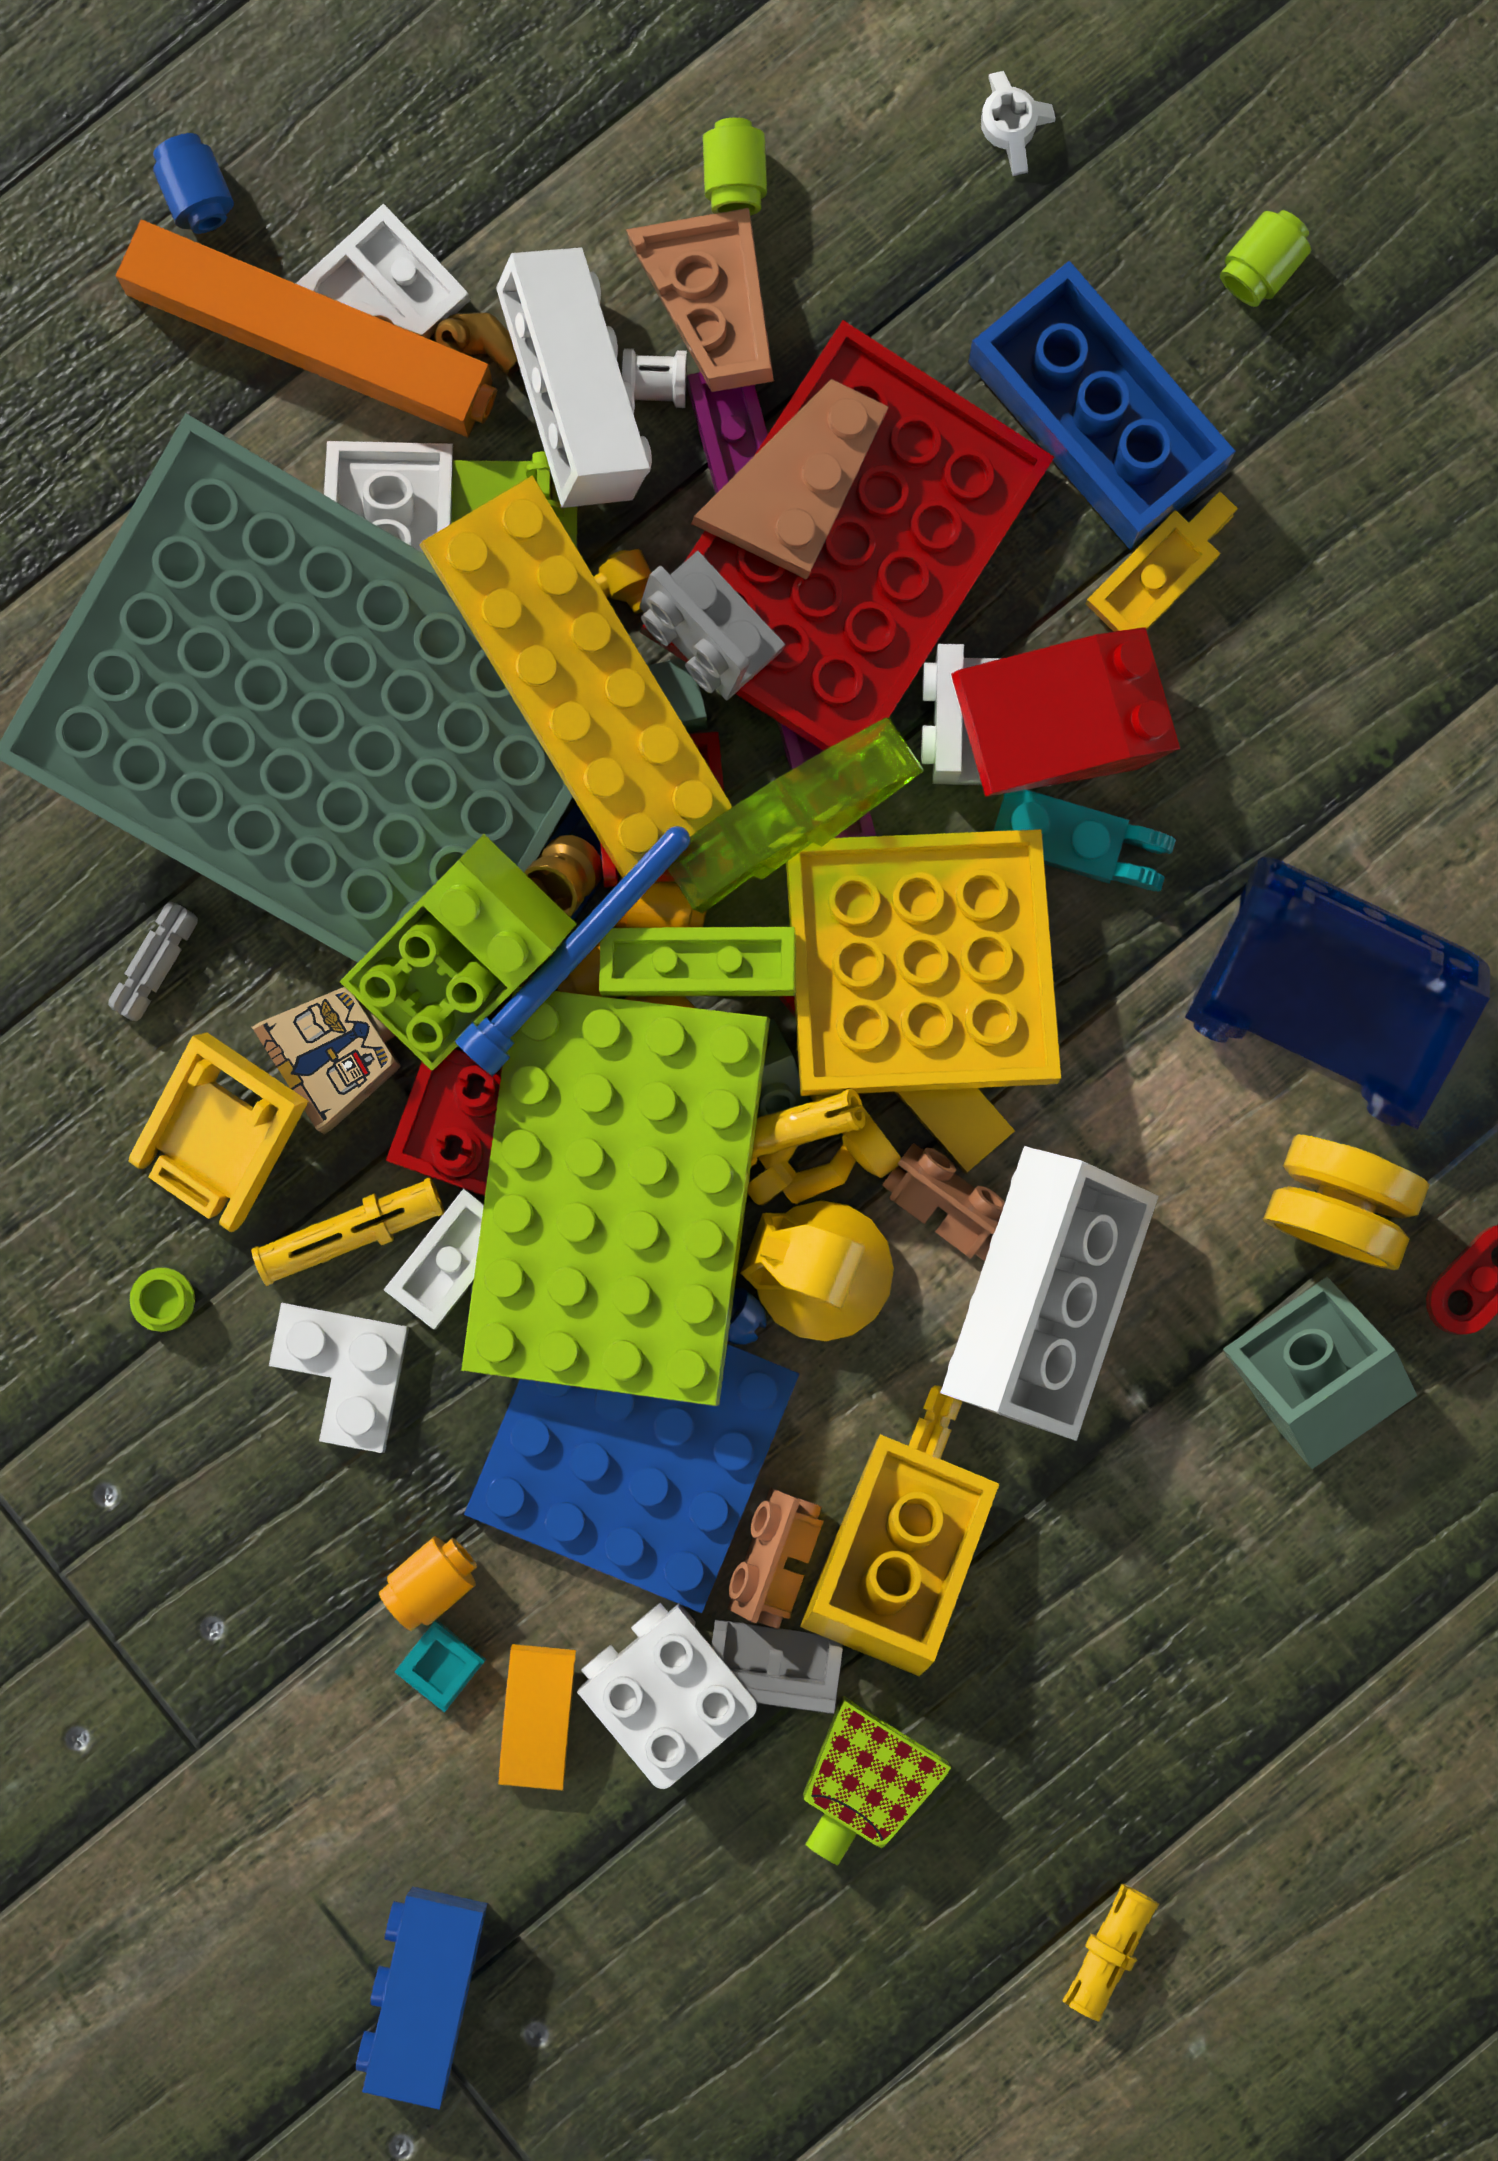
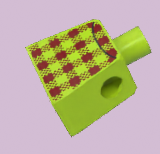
M843 1696L836 1708L803 1792L804 1800L824 1813L805 1845L836 1865H839L857 1834L874 1845L883 1848L946 1777L951 1769L948 1761Z

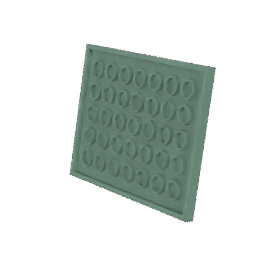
M187 413L182 418L0 740V761L357 963L483 834L525 872L539 856L573 797L424 553Z

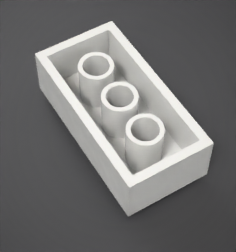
M1024 1146L1017 1169L1011 1180V1187L996 1231L992 1236L990 1248L975 1293L970 1300L969 1310L957 1346L949 1362L948 1372L941 1393L1018 1422L1077 1441L1159 1196L1084 1161Z

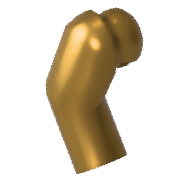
M458 313L449 315L447 319L442 320L435 329V341L466 355L488 354L507 376L514 374L520 369L509 331L492 314Z

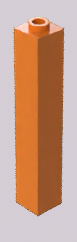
M142 219L115 275L127 296L467 438L475 421L482 424L485 423L494 405L497 388L491 386L493 381L487 363Z

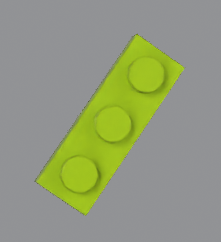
M795 927L612 928L600 941L599 992L602 997L796 996Z

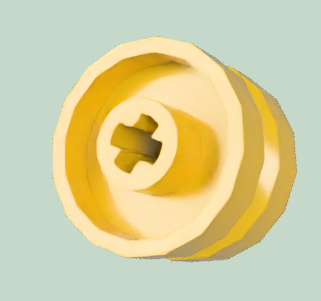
M1300 1134L1294 1136L1283 1167L1294 1180L1316 1190L1317 1193L1291 1186L1274 1190L1263 1221L1285 1234L1332 1253L1376 1267L1398 1270L1410 1239L1397 1224L1375 1213L1402 1219L1419 1215L1430 1184L1415 1173L1370 1152L1313 1136Z

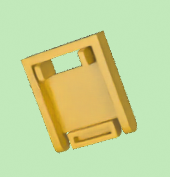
M208 1032L193 1035L136 1142L128 1161L138 1169H144L151 1164L159 1150L165 1155L159 1156L148 1178L208 1219L217 1216L230 1198L219 1224L229 1232H233L245 1221L309 1101ZM221 1070L263 1099L252 1107L218 1084L216 1080Z

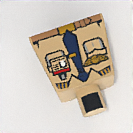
M345 987L261 1021L252 1027L290 1089L309 1101L304 1111L316 1130L323 1134L336 1127L401 1067L386 1043L395 1035L368 1009H365L362 1003Z

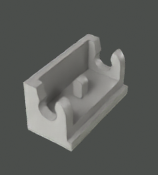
M715 1619L711 1647L754 1697L756 1703L834 1714L843 1650L842 1644L816 1633L782 1628L776 1629L768 1626Z

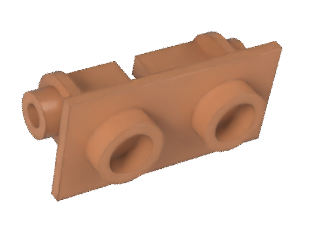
M913 1143L898 1162L899 1166L891 1172L882 1184L883 1187L892 1193L889 1199L923 1224L927 1222L936 1208L940 1207L948 1215L935 1232L970 1259L975 1254L985 1261L993 1236L991 1234H994L1005 1204L1004 1200L986 1187L977 1186L974 1188L955 1174L956 1168L954 1164L942 1153L932 1148H925L923 1150Z
M770 1488L766 1501H763L754 1513L751 1523L753 1538L745 1560L737 1566L732 1575L729 1585L731 1600L727 1608L728 1610L751 1622H759L776 1629L780 1628L783 1618L790 1619L804 1575L785 1569L784 1566L787 1557L809 1563L819 1532L824 1523L823 1520L818 1519L822 1506L800 1498L797 1499Z

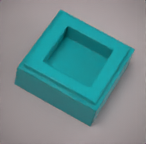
M436 1619L398 1666L395 1673L445 1713L487 1659Z

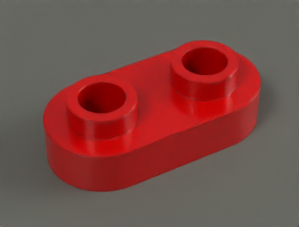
M1498 1225L1488 1227L1480 1232L1430 1286L1426 1297L1427 1312L1432 1322L1442 1331L1454 1335L1475 1333L1484 1328L1498 1313V1267L1494 1265L1491 1259L1492 1251L1498 1245ZM1454 1291L1462 1292L1468 1300L1467 1310L1461 1315L1452 1313L1448 1307V1298Z

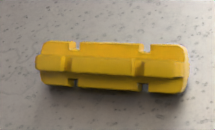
M934 1385L930 1389L923 1409L927 1410L924 1419L919 1417L909 1446L941 1459L952 1431L948 1429L950 1420H956L963 1401L942 1394V1386Z

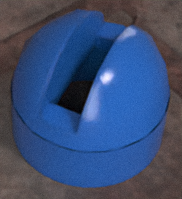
M736 1288L734 1290L728 1341L736 1345H745L758 1339L754 1331L758 1326L766 1328L767 1315L766 1310L758 1299L744 1288Z

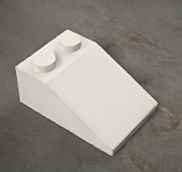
M327 441L324 495L424 553L419 544L451 524L453 444Z

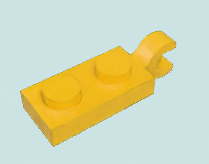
M1219 492L1190 522L1174 510L1087 599L1085 604L1114 632L1146 627L1147 631L1218 559L1221 553L1208 541L1234 517L1233 514L1238 508L1225 495Z

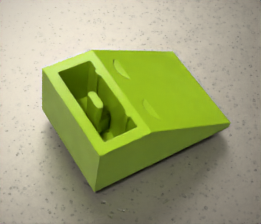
M483 834L340 980V983L433 1071L458 1046L455 1040L472 1022L478 1026L485 1017H488L556 950L576 926V923Z

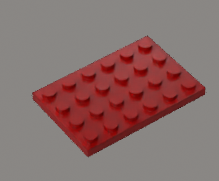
M842 320L755 453L756 455L831 379L888 406L886 414L807 580L707 531L703 532L686 560L698 550L786 644L782 652L735 694L855 771L1051 464L1054 456ZM643 624L640 631L641 634L686 663L689 661L672 642L667 646L663 645Z

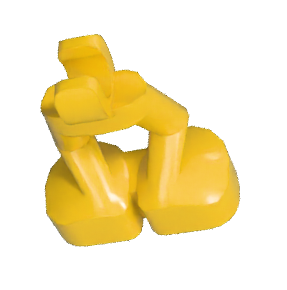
M812 1095L810 1097L813 1101L832 1095ZM862 1105L839 1112L838 1115L853 1112V1114L865 1112V1126L860 1130H851L843 1133V1144L830 1163L796 1173L789 1160L798 1146L758 1157L767 1170L749 1182L747 1193L758 1205L767 1204L782 1192L785 1193L791 1203L799 1204L806 1199L844 1184L856 1161L867 1172L883 1178L899 1166L898 1162L901 1160V1156Z

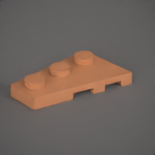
M749 208L626 229L633 251L711 392L773 382V370Z
M831 379L694 516L691 524L807 580L886 414L888 406Z

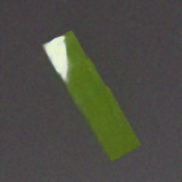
M886 717L809 759L715 818L690 836L688 847L668 867V871L692 909L704 913L752 876L763 880L813 842L822 847L922 773L924 769L892 721Z

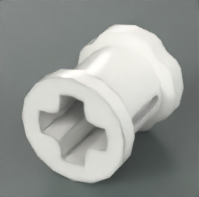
M624 348L622 379L630 383L634 394V401H673L676 408H685L687 351L677 350L674 357L636 355L634 349Z

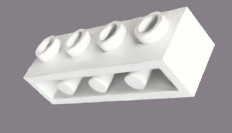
M582 247L511 253L496 290L561 508L633 500L644 478L650 472L652 455L649 442L646 437L640 436L634 418L635 401L632 387L628 381H623L618 366V345L615 332L611 326H606L602 314L599 279L594 272L589 271Z

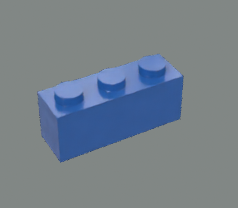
M413 1886L406 1895L405 1903L393 1902L385 1933V1940L395 1942L390 1968L378 1967L370 2005L381 2007L376 2032L364 2031L355 2067L357 2071L366 2072L363 2093L440 2109L447 2090L488 1903Z

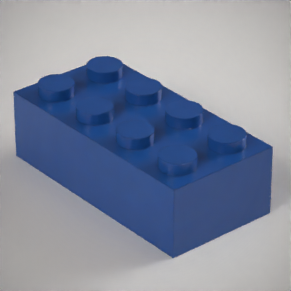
M1070 261L972 341L968 364L1040 447L1054 456L1053 462L1130 550L1157 529L1174 510L1178 511L1224 473L1236 452Z

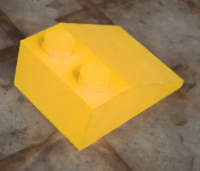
M880 1434L824 1563L800 1627L914 1675H922L936 1659L999 1483Z

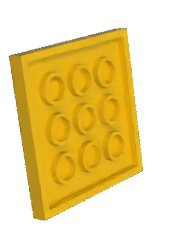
M1041 829L786 840L785 854L790 927H795L796 996L794 998L801 1096L833 1095L842 1093L850 1088L857 1093L1059 1083L1061 1070Z

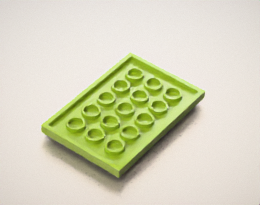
M518 986V987L513 991V993H512V998L515 996V994H516L522 987H519V986ZM554 991L511 1037L514 1045L507 1051L510 1058L502 1067L461 1371L712 1406L719 1405L770 1019L768 1017Z

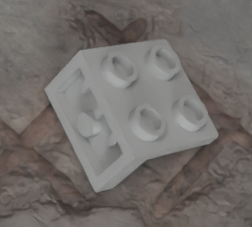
M698 550L672 574H669L662 566H659L649 575L639 606L644 612L641 619L648 631L660 643L667 646L672 642L689 660L685 664L687 671L705 691L712 693L716 689L727 701L784 649L786 644Z

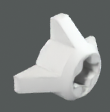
M1004 71L989 74L992 94L986 99L982 110L981 129L986 139L994 146L1006 149L1013 176L1028 173L1025 146L1032 139L1036 126L1055 122L1052 104L1034 101L1026 91L1011 87Z

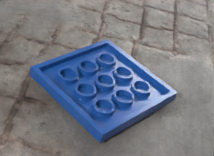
M727 1344L720 1403L718 1406L520 1379L464 1515L702 1613L793 1392L799 1373Z

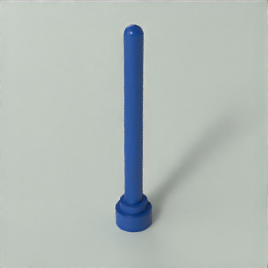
M680 826L669 828L492 1020L485 1017L478 1026L472 1022L455 1040L456 1044L491 1076H494L510 1058L507 1051L514 1045L511 1037L688 847L690 843L688 831Z

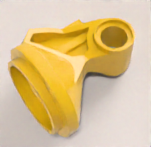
M816 1201L795 1206L786 1213H763L740 1274L757 1289L759 1301L775 1323L800 1338L827 1342L852 1336L876 1319L890 1296L894 1266L888 1241L872 1219L846 1204Z

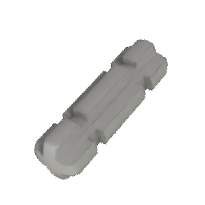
M174 902L165 904L155 921L159 927L156 932L149 931L124 973L128 976L127 981L124 985L119 982L109 998L108 1005L112 1010L133 1021L141 1019L151 1002L147 998L151 990L157 992L182 950L178 947L181 939L187 941L197 925L198 918L194 913Z

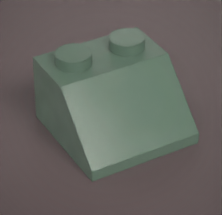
M1328 1277L1223 1348L1226 1356L1278 1431L1311 1469L1417 1397L1396 1350Z

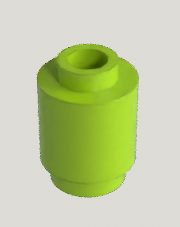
M721 119L715 123L714 129L707 131L703 135L705 197L711 201L714 214L749 208L750 216L757 214L762 209L761 199L767 195L765 134L762 130L752 127V122L748 119Z
M1281 210L1278 214L1272 211H1264L1225 257L1226 267L1220 273V279L1224 286L1236 298L1253 307H1257L1263 299H1272L1311 253V246L1306 239L1309 236V231L1305 224L1295 215L1285 210Z

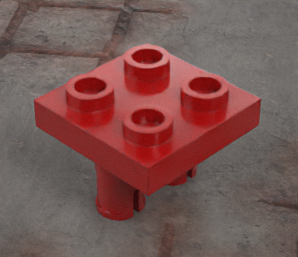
M456 1049L433 1071L421 1062L386 1161L485 1196L502 1067L494 1076H491L466 1053Z

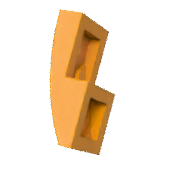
M512 1644L504 1709L499 1785L563 1790L576 1650Z

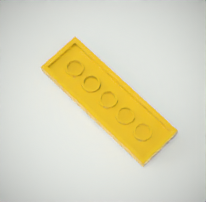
M533 475L419 544L622 878L627 875L669 828L674 826L683 827L688 831L691 839L735 811Z

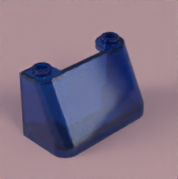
M1261 857L1239 898L1189 1003L1185 1018L1194 1022L1193 1026L1200 1034L1216 1042L1226 1043L1229 1038L1242 1039L1247 1031L1271 1041L1360 1084L1361 1094L1368 1102L1366 1109L1378 1120L1392 1126H1400L1403 1122L1418 1129L1490 1000V968L1482 958L1454 942L1290 864L1270 857Z

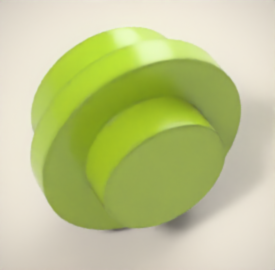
M155 1268L143 1273L135 1281L130 1292V1308L135 1319L142 1326L153 1331L167 1332L179 1328L189 1319L195 1305V1294L189 1280L180 1272L169 1268Z

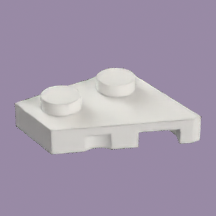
M382 204L296 283L427 339L435 333L437 325L442 320L447 319L449 315L456 314L470 301L469 293L385 204Z

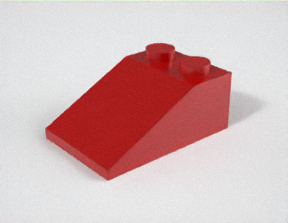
M1146 627L1095 634L959 669L951 673L985 797L1134 771L1180 749Z

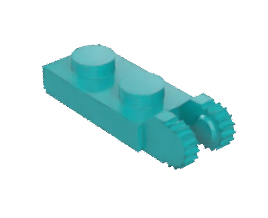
M1030 790L1004 793L993 830L1041 829L1044 865L1108 884L1111 880L1158 892L1161 891L1165 879L1163 875L1148 867L1117 862L1122 843L1144 848L1146 851L1156 854H1170L1173 852L1176 841L1172 836L1160 831H1154L1143 826L1128 825V819Z

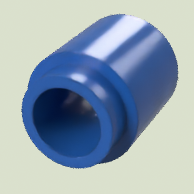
M194 133L180 134L158 145L153 152L156 161L153 172L176 226L181 229H191L196 234L213 231L223 225L227 220L226 214L232 209L234 201L211 147L202 144L200 137Z

